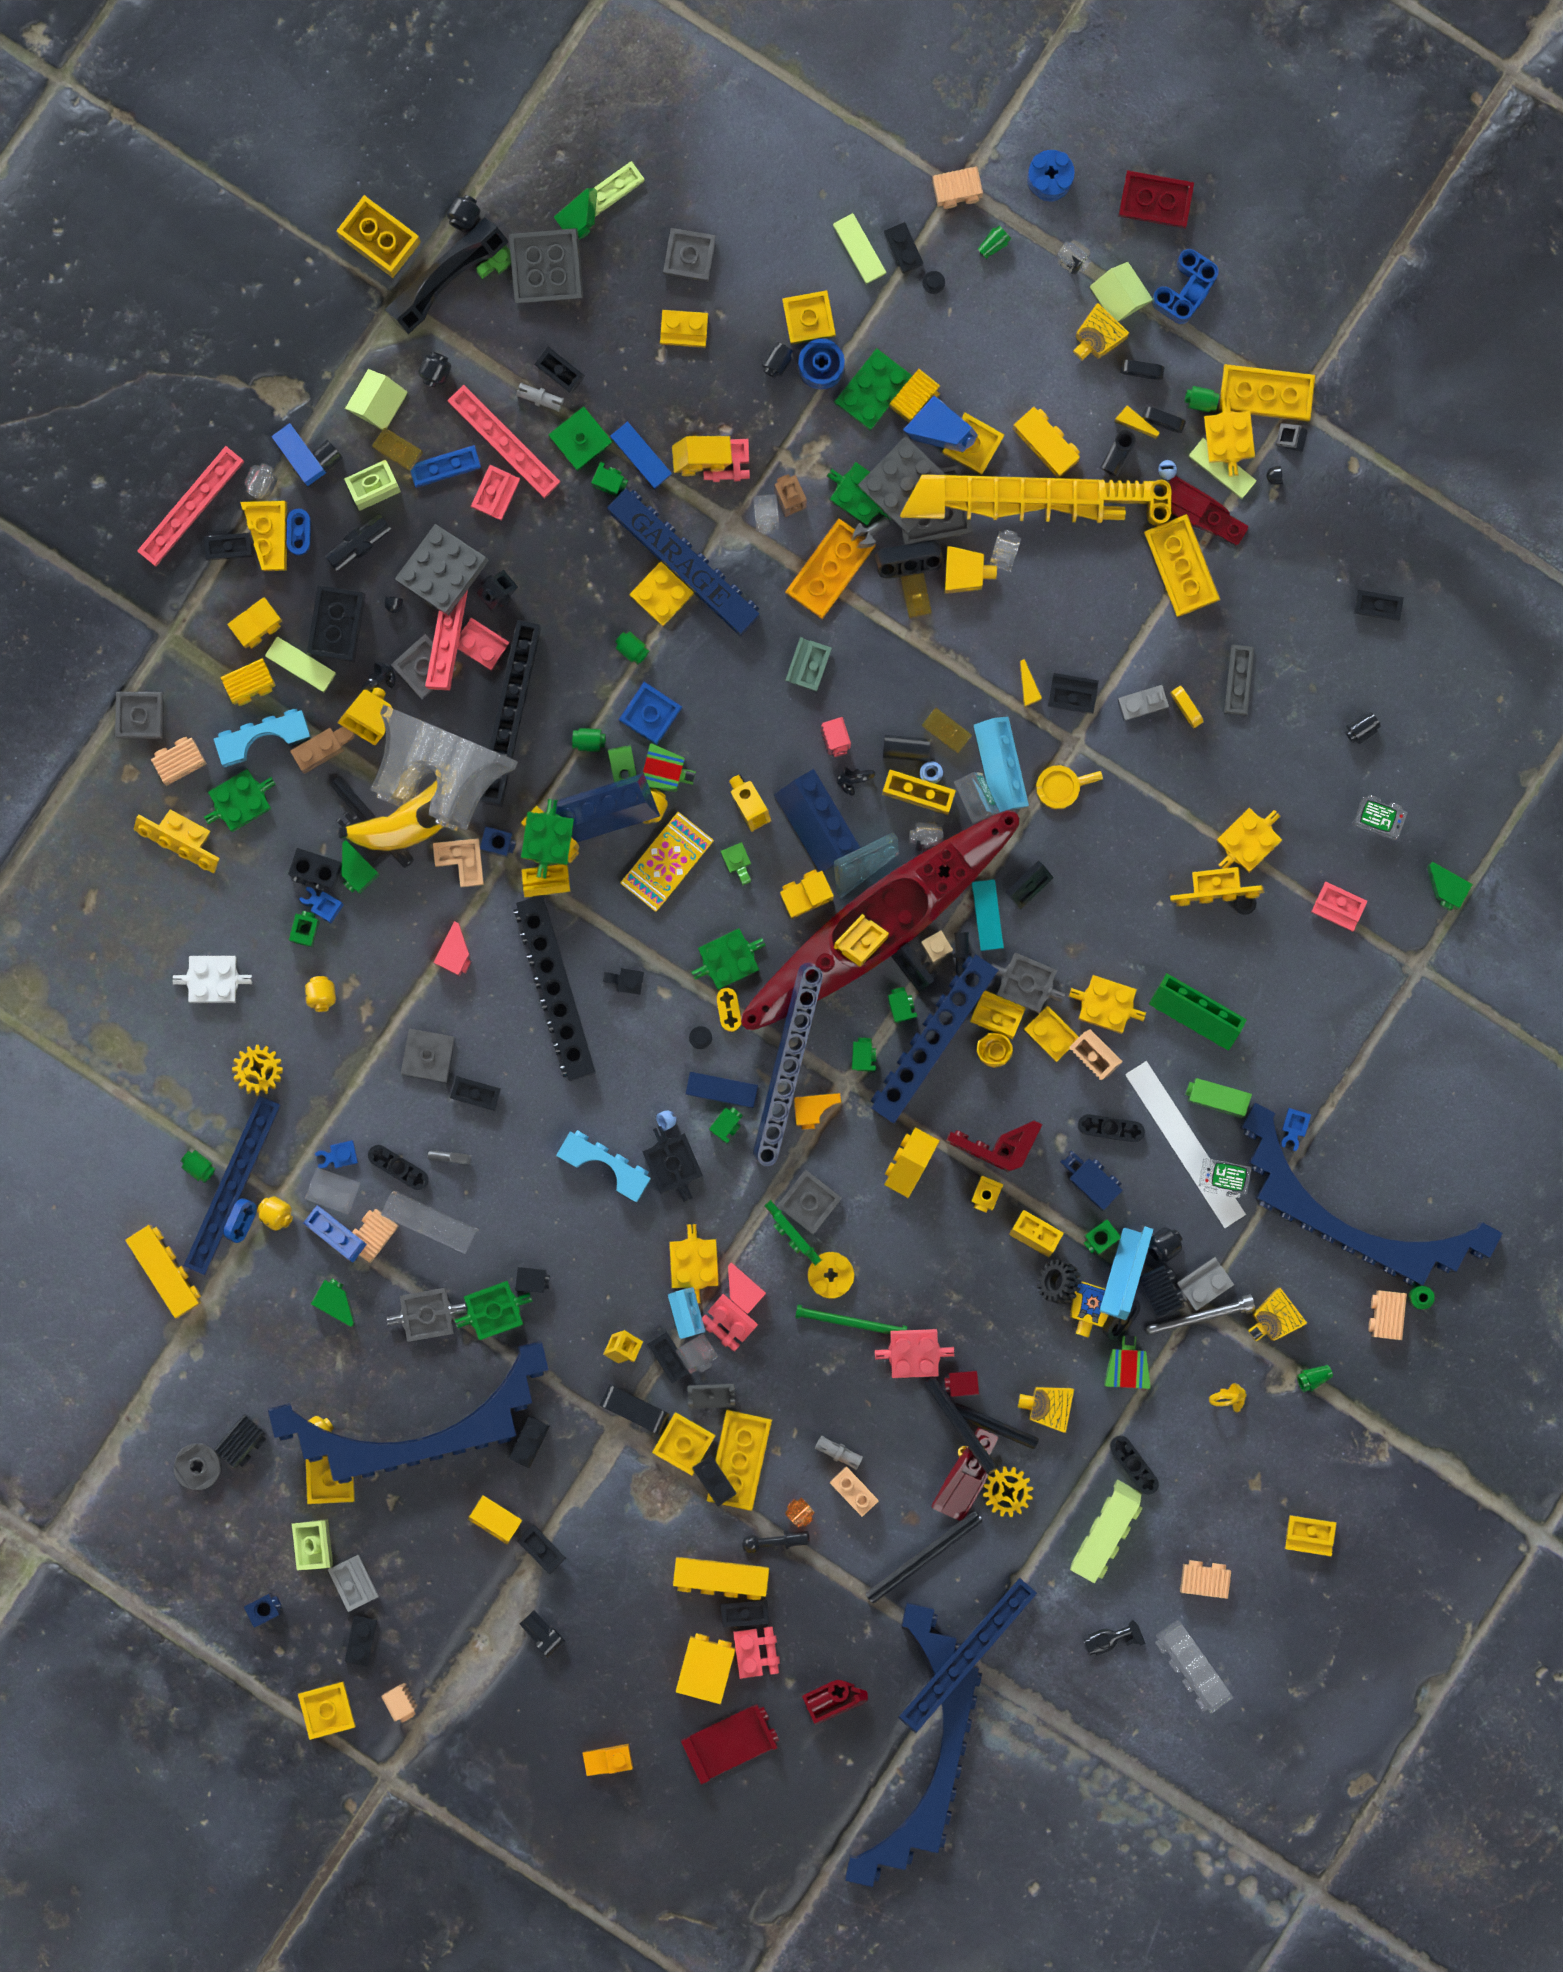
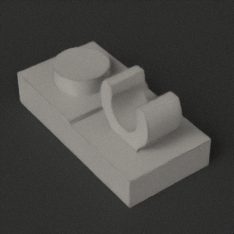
M1162 685L1118 698L1124 721L1169 707Z

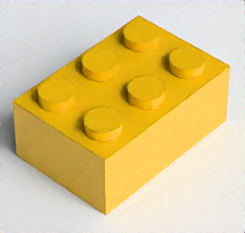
M365 195L336 231L341 240L392 278H394L421 243L417 234Z

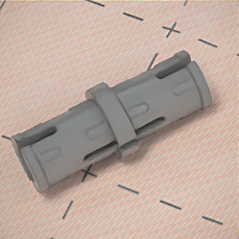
M520 383L518 387L520 390H517L516 397L535 402L536 406L543 405L560 412L564 398L545 392V389L540 388L538 390Z
M822 1435L815 1446L816 1450L833 1457L832 1460L845 1463L857 1470L863 1456L845 1448V1445L834 1443Z

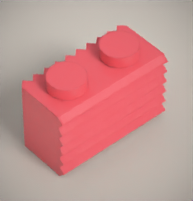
M843 717L822 723L821 732L828 754H833L834 757L847 754L851 742Z

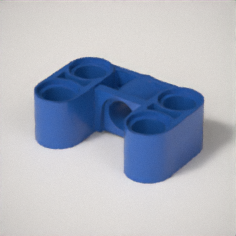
M1192 249L1182 251L1177 261L1179 271L1190 278L1181 293L1178 294L1168 287H1160L1155 291L1152 298L1153 307L1178 324H1185L1190 320L1196 309L1205 300L1219 274L1218 267L1212 261ZM1190 257L1193 259L1194 265L1186 266L1182 259ZM1203 270H1210L1213 273V277L1206 279L1202 276L1201 272ZM1164 294L1168 297L1169 302L1162 304L1158 301L1157 296ZM1184 307L1187 309L1188 315L1180 316L1177 314L1176 309Z

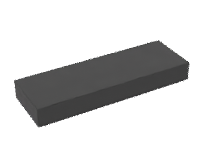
M1231 645L1224 714L1248 715L1254 647Z

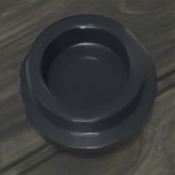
M938 271L928 272L923 277V288L930 294L940 293L945 287L944 276Z
M1245 895L1236 896V900L1233 901L1234 909L1242 915L1252 913L1257 905L1256 898L1248 899Z
M698 1026L690 1032L689 1041L694 1048L705 1049L712 1042V1034L708 1028Z

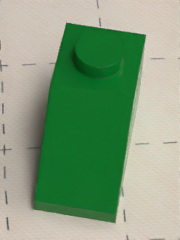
M586 188L554 216V219L562 229L578 228L579 240L586 237L590 233L589 229L595 224L598 193L595 188Z
M346 840L342 843V876L346 880L343 884L352 893L356 890L361 894L379 874Z
M1431 862L1427 870L1435 898L1440 901L1439 905L1449 911L1453 909L1458 910L1473 884Z
M333 1278L330 1281L324 1280L311 1305L353 1327L355 1319L347 1291L342 1289L344 1284Z

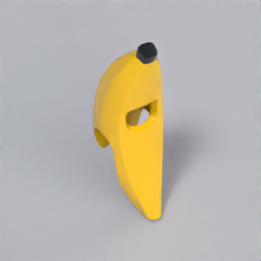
M449 765L431 786L400 806L390 816H381L347 827H340L338 837L340 839L346 837L353 843L368 849L384 851L407 848L428 839L446 825V821L431 828H424L417 822L416 812L420 806L458 786L459 773L452 765Z

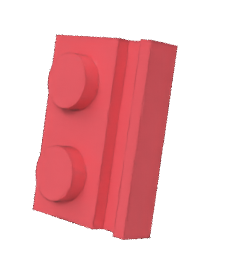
M490 465L472 502L471 508L502 521L521 479Z
M470 618L460 633L457 649L492 671L510 643L473 618Z
M1324 882L1311 913L1353 932L1367 900L1328 882Z

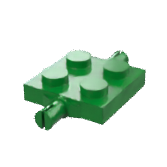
M857 462L854 463L850 471L844 476L831 469L826 477L836 482L837 488L829 499L830 502L865 526H868L873 517L879 513L890 519V521L892 520L857 487L870 471Z
M246 769L212 789L208 794L214 802L215 811L204 816L207 824L210 825L221 818L226 822L230 831L234 832L271 810V807L266 800L265 791L276 786L274 780L270 777L259 784L253 778L250 771Z
M548 799L547 811L544 813L527 812L521 859L533 860L539 863L536 876L538 878H541L543 869L542 878L546 879L548 865H567L574 819L561 817L556 814L558 800L555 799L553 800L552 808V799Z
M740 928L699 947L698 950L703 958V966L691 971V973L694 975L701 972L693 976L695 980L708 974L713 979L717 990L758 971L759 968L754 959V951L766 947V945L762 943L756 946L763 942L762 937L749 944Z
M772 1200L766 1203L764 1207H766L776 1222L773 1225L781 1236L786 1234L791 1239L788 1243L797 1254L801 1251L803 1255L811 1260L814 1266L820 1263L822 1259L783 1216L782 1210H779Z
M505 1281L464 1296L468 1307V1315L455 1319V1323L465 1321L457 1324L458 1329L471 1324L475 1328L479 1340L524 1325L520 1316V1306L532 1302V1298L522 1301V1299L530 1297V1293L516 1297L511 1291L509 1282Z

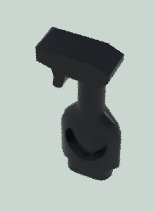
M1134 1620L1129 1622V1626L1120 1630L1101 1629L1088 1634L1089 1637L1084 1639L1090 1656L1093 1654L1098 1656L1115 1648L1118 1640L1130 1635L1134 1638L1126 1642L1127 1646L1130 1644H1139L1141 1646L1146 1643L1138 1624Z

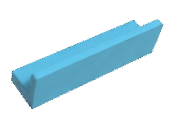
M1009 717L992 718L975 724L974 730L987 786L996 804L992 806L994 808L993 812L997 814L1010 809L1029 806Z
M1144 1227L1141 1233L1123 1228L1100 1312L1123 1320L1127 1319L1153 1233L1152 1228Z

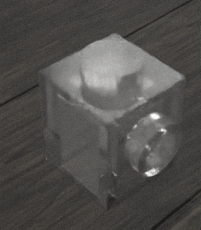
M704 1333L676 1350L690 1374L698 1369L701 1373L713 1366L711 1361L718 1357Z

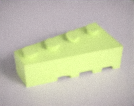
M1118 1479L1113 1486L1114 1492L1112 1497H1107L1101 1510V1516L1095 1519L1089 1531V1537L1086 1536L1071 1563V1571L1093 1583L1096 1582L1098 1577L1101 1579L1104 1577L1108 1566H1106L1108 1559H1114L1120 1548L1117 1546L1119 1540L1127 1537L1131 1529L1128 1526L1131 1519L1136 1520L1142 1510V1507L1139 1506L1142 1493Z

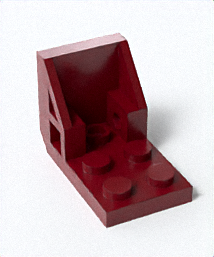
M1032 1121L998 1137L992 1151L988 1150L989 1145L979 1140L976 1143L967 1140L969 1136L958 1130L955 1133L950 1132L945 1142L1001 1170L1010 1172L1023 1166L1043 1124ZM1002 1148H1007L1009 1154L1002 1153Z

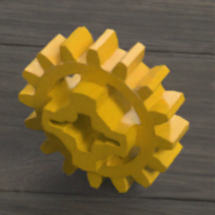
M256 1045L255 1050L248 1046L246 1054L240 1051L239 1056L241 1059L234 1058L236 1067H232V1073L237 1074L233 1077L234 1082L240 1081L239 1089L246 1087V1094L254 1090L256 1096L259 1095L261 1090L268 1094V1087L276 1089L274 1081H281V1077L277 1074L283 1073V1068L277 1067L281 1064V1059H275L276 1052L273 1051L269 1054L267 1046L260 1050L259 1045ZM248 1060V1066L242 1070L244 1063ZM254 1063L255 1066L258 1067L259 1070H261V1077L259 1073L257 1074V1072L254 1071ZM273 1070L271 1077L266 1080L267 1074Z
M1003 1466L1001 1473L996 1469L994 1471L996 1476L988 1475L987 1478L990 1483L983 1486L988 1489V1492L982 1495L989 1497L985 1504L987 1506L993 1504L991 1511L994 1513L999 1509L1000 1516L1002 1517L1005 1512H1008L1009 1516L1013 1517V1511L1015 1510L1021 1514L1020 1507L1028 1508L1026 1499L1032 1500L1033 1498L1028 1495V1491L1033 1490V1487L1027 1486L1030 1478L1023 1479V1471L1016 1474L1015 1467H1012L1011 1471L1008 1472L1006 1466ZM1004 1476L1015 1477L1018 1481L1014 1483L1007 1482ZM997 1481L999 1484L998 1491L992 1495L993 1485ZM1002 1482L1009 1488L1013 1487L1014 1490L1011 1494L1014 1501L1006 1495L1002 1496L1004 1492ZM1023 1488V1497L1019 1502L1017 1494ZM1004 1500L1009 1502L1011 1507H1002L997 1503Z

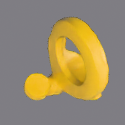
M1233 1383L1228 1390L1220 1389V1392L1211 1395L1209 1402L1211 1405L1220 1407L1233 1405V1410L1239 1412L1245 1404L1247 1394L1239 1384ZM1220 1399H1232L1225 1402H1216Z

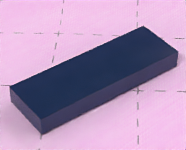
M690 1072L685 1095L754 1108L758 1085Z

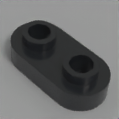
M1135 1299L1133 1300L1126 1320L1110 1315L1103 1325V1334L1111 1340L1121 1338L1138 1316L1140 1303Z

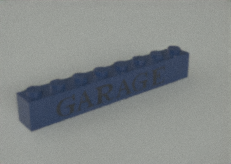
M626 488L607 507L608 513L741 637L760 617V614L757 612L759 607L750 599L748 602L741 597L743 593L734 584L730 586L724 581L726 577L717 568L713 570L707 565L709 560L700 552L696 554L692 551L691 548L693 546L686 538L682 537L680 539L675 535L676 529L669 522L663 523L657 518L659 513L649 505L647 508L641 503L643 499L636 491L632 490L630 492Z

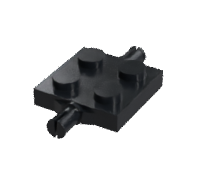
M659 1126L658 1129L661 1136L657 1128L653 1129L658 1142L652 1148L642 1151L660 1194L679 1189L683 1202L688 1201L684 1192H686L689 1200L693 1197L687 1185L693 1180L702 1177L703 1174L685 1133L675 1138H666L662 1126Z

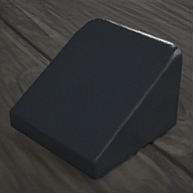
M1281 423L1276 446L1303 452L1307 429L1300 425Z

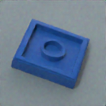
M643 682L619 718V721L657 746L681 711L682 706Z

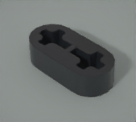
M1122 360L1120 373L1162 380L1165 367L1159 364L1135 360Z
M1146 406L1142 414V418L1145 421L1176 433H1182L1186 424L1184 419L1153 407Z

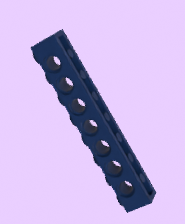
M975 954L973 958L969 956L962 965L965 971L960 977L956 975L951 981L949 987L952 990L948 996L944 994L935 1005L939 1008L933 1016L931 1013L922 1024L926 1027L922 1034H915L909 1043L913 1046L909 1053L903 1052L896 1062L900 1065L895 1073L890 1071L883 1081L886 1084L882 1092L877 1090L870 1102L873 1103L871 1108L892 1123L896 1122L998 972L997 968ZM970 973H974L979 977V983L975 987H970L965 982L966 976ZM960 992L965 995L966 1002L964 1005L956 1006L953 1003L952 997L955 993ZM950 1012L953 1016L952 1023L949 1025L941 1024L939 1021L940 1014ZM936 1031L939 1033L940 1040L937 1044L932 1045L927 1042L926 1035L928 1032ZM917 1050H923L927 1055L926 1061L922 1064L916 1063L913 1059V1054ZM904 1069H909L914 1074L913 1080L909 1083L903 1082L900 1078V1074ZM892 1088L898 1089L901 1094L900 1099L896 1102L890 1101L887 1097L888 1091Z

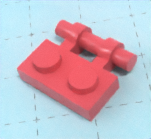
M748 439L730 440L733 470L719 472L704 471V480L720 482V480L734 479V482L741 481V479H750L749 470H740V464L749 463Z
M724 1294L708 1311L714 1319H710L706 1314L702 1317L703 1324L706 1326L705 1330L715 1334L722 1341V1345L728 1346L734 1352L740 1346L734 1338L737 1337L743 1342L758 1325ZM721 1323L730 1333L727 1334L718 1324Z
M773 1626L764 1627L765 1637H758L757 1628L733 1631L740 1679L763 1676L762 1666L769 1665L770 1674L779 1673L778 1664H780V1659L776 1654L775 1643H777V1637L774 1635ZM766 1644L768 1658L760 1657L759 1645Z

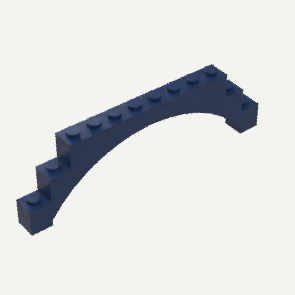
M1257 1103L1252 1104L1240 1128L1245 1130L1243 1133L1245 1136L1256 1140L1257 1137L1260 1138L1248 1164L1252 1165V1171L1262 1176L1264 1173L1268 1174L1256 1197L1260 1201L1259 1206L1269 1211L1272 1208L1281 1212L1279 1216L1285 1220L1292 1222L1295 1219L1301 1223L1300 1227L1310 1233L1314 1230L1321 1233L1320 1238L1331 1244L1334 1241L1342 1244V1250L1352 1255L1355 1252L1363 1255L1362 1260L1373 1266L1375 1263L1384 1267L1382 1271L1394 1277L1396 1273L1404 1277L1403 1282L1412 1287H1416L1417 1284L1419 1286L1424 1285L1435 1263L1438 1264L1436 1268L1449 1274L1450 1271L1457 1272L1468 1249L1471 1250L1470 1254L1480 1260L1483 1257H1491L1503 1233L1483 1222L1478 1223L1477 1227L1473 1230L1443 1240L1404 1242L1370 1235L1339 1220L1318 1204L1293 1174L1283 1155L1276 1135L1273 1121L1276 1113Z
M539 1341L519 1346V1354L511 1370L495 1392L473 1413L437 1433L400 1442L355 1440L316 1426L293 1411L291 1404L288 1403L267 1409L274 1438L279 1437L280 1441L293 1438V1433H297L303 1459H309V1462L322 1460V1455L327 1454L333 1481L338 1480L339 1484L350 1482L352 1477L361 1475V1478L374 1476V1471L384 1469V1472H391L398 1469L397 1465L405 1463L407 1467L415 1466L421 1463V1459L429 1458L430 1461L444 1458L443 1454L452 1452V1455L462 1454L466 1452L465 1448L475 1446V1450L489 1447L488 1443L497 1441L498 1444L512 1441L511 1437L516 1436L510 1408H514V1411L528 1408L527 1404L532 1403L526 1376L530 1375V1378L540 1377L544 1375L543 1371L548 1370L543 1344Z
M906 1602L901 1626L909 1628L918 1640L936 1674L960 1647V1644L956 1643V1637L930 1632V1628H935L938 1616L934 1614V1608ZM974 1666L942 1703L943 1734L941 1749L933 1777L925 1794L904 1823L889 1837L858 1856L850 1855L845 1881L873 1887L874 1881H879L881 1868L877 1867L878 1864L906 1870L907 1864L911 1865L914 1851H910V1847L935 1853L939 1852V1848H944L946 1834H943L944 1825H949L952 1812L948 1811L949 1802H954L957 1788H953L954 1779H959L962 1768L958 1761L960 1755L964 1756L967 1742L963 1741L965 1732H970L972 1719H969L968 1716L970 1709H975L977 1696L973 1695L975 1686H980L982 1673L978 1672V1666Z

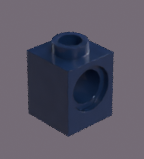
M485 827L480 850L508 858L509 853L513 854L516 840H513L512 833ZM497 837L505 839V845L501 849H496L492 845L493 840Z
M272 1593L244 1606L254 1628L282 1614L280 1609L283 1608L277 1595L273 1597ZM261 1603L269 1604L271 1608L269 1615L264 1616L259 1612V1605Z

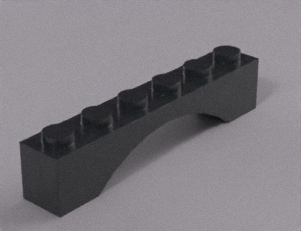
M484 217L384 310L397 326L407 334H410L425 320L434 300L453 279L471 266L492 258L509 241L495 224Z

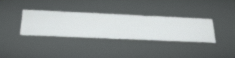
M1145 1061L1125 1074L1223 1227L1226 1228L1245 1216V1212L1230 1190L1212 1186L1214 1164L1148 1062Z

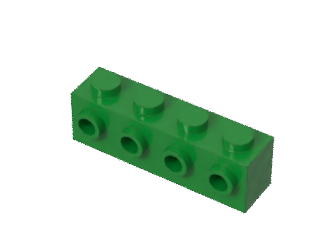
M1168 973L1164 976L1149 1002V1005L1156 1010L1163 1012L1228 1051L1247 1019Z

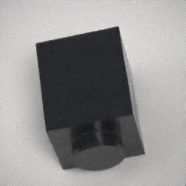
M518 1267L515 1290L544 1293L545 1289H549L550 1275H546L547 1270Z

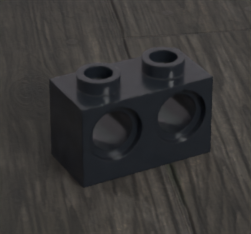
M296 848L288 874L293 877L292 881L306 885V882L315 884V889L327 892L328 888L335 889L342 863ZM301 862H308L310 865L309 871L304 874L299 873L298 865ZM323 869L331 870L332 876L329 880L323 881L320 879V872Z

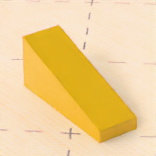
M1128 405L1114 421L1155 439L1160 434Z
M1023 659L1020 661L1023 702L1024 707L1040 701L1042 697L1026 661Z

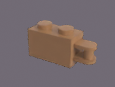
M788 474L777 479L778 483L774 484V493L785 517L807 507V499L796 475L790 477Z
M341 727L334 732L329 728L290 752L301 771L305 774L343 752L342 746L353 740L355 733L345 727Z

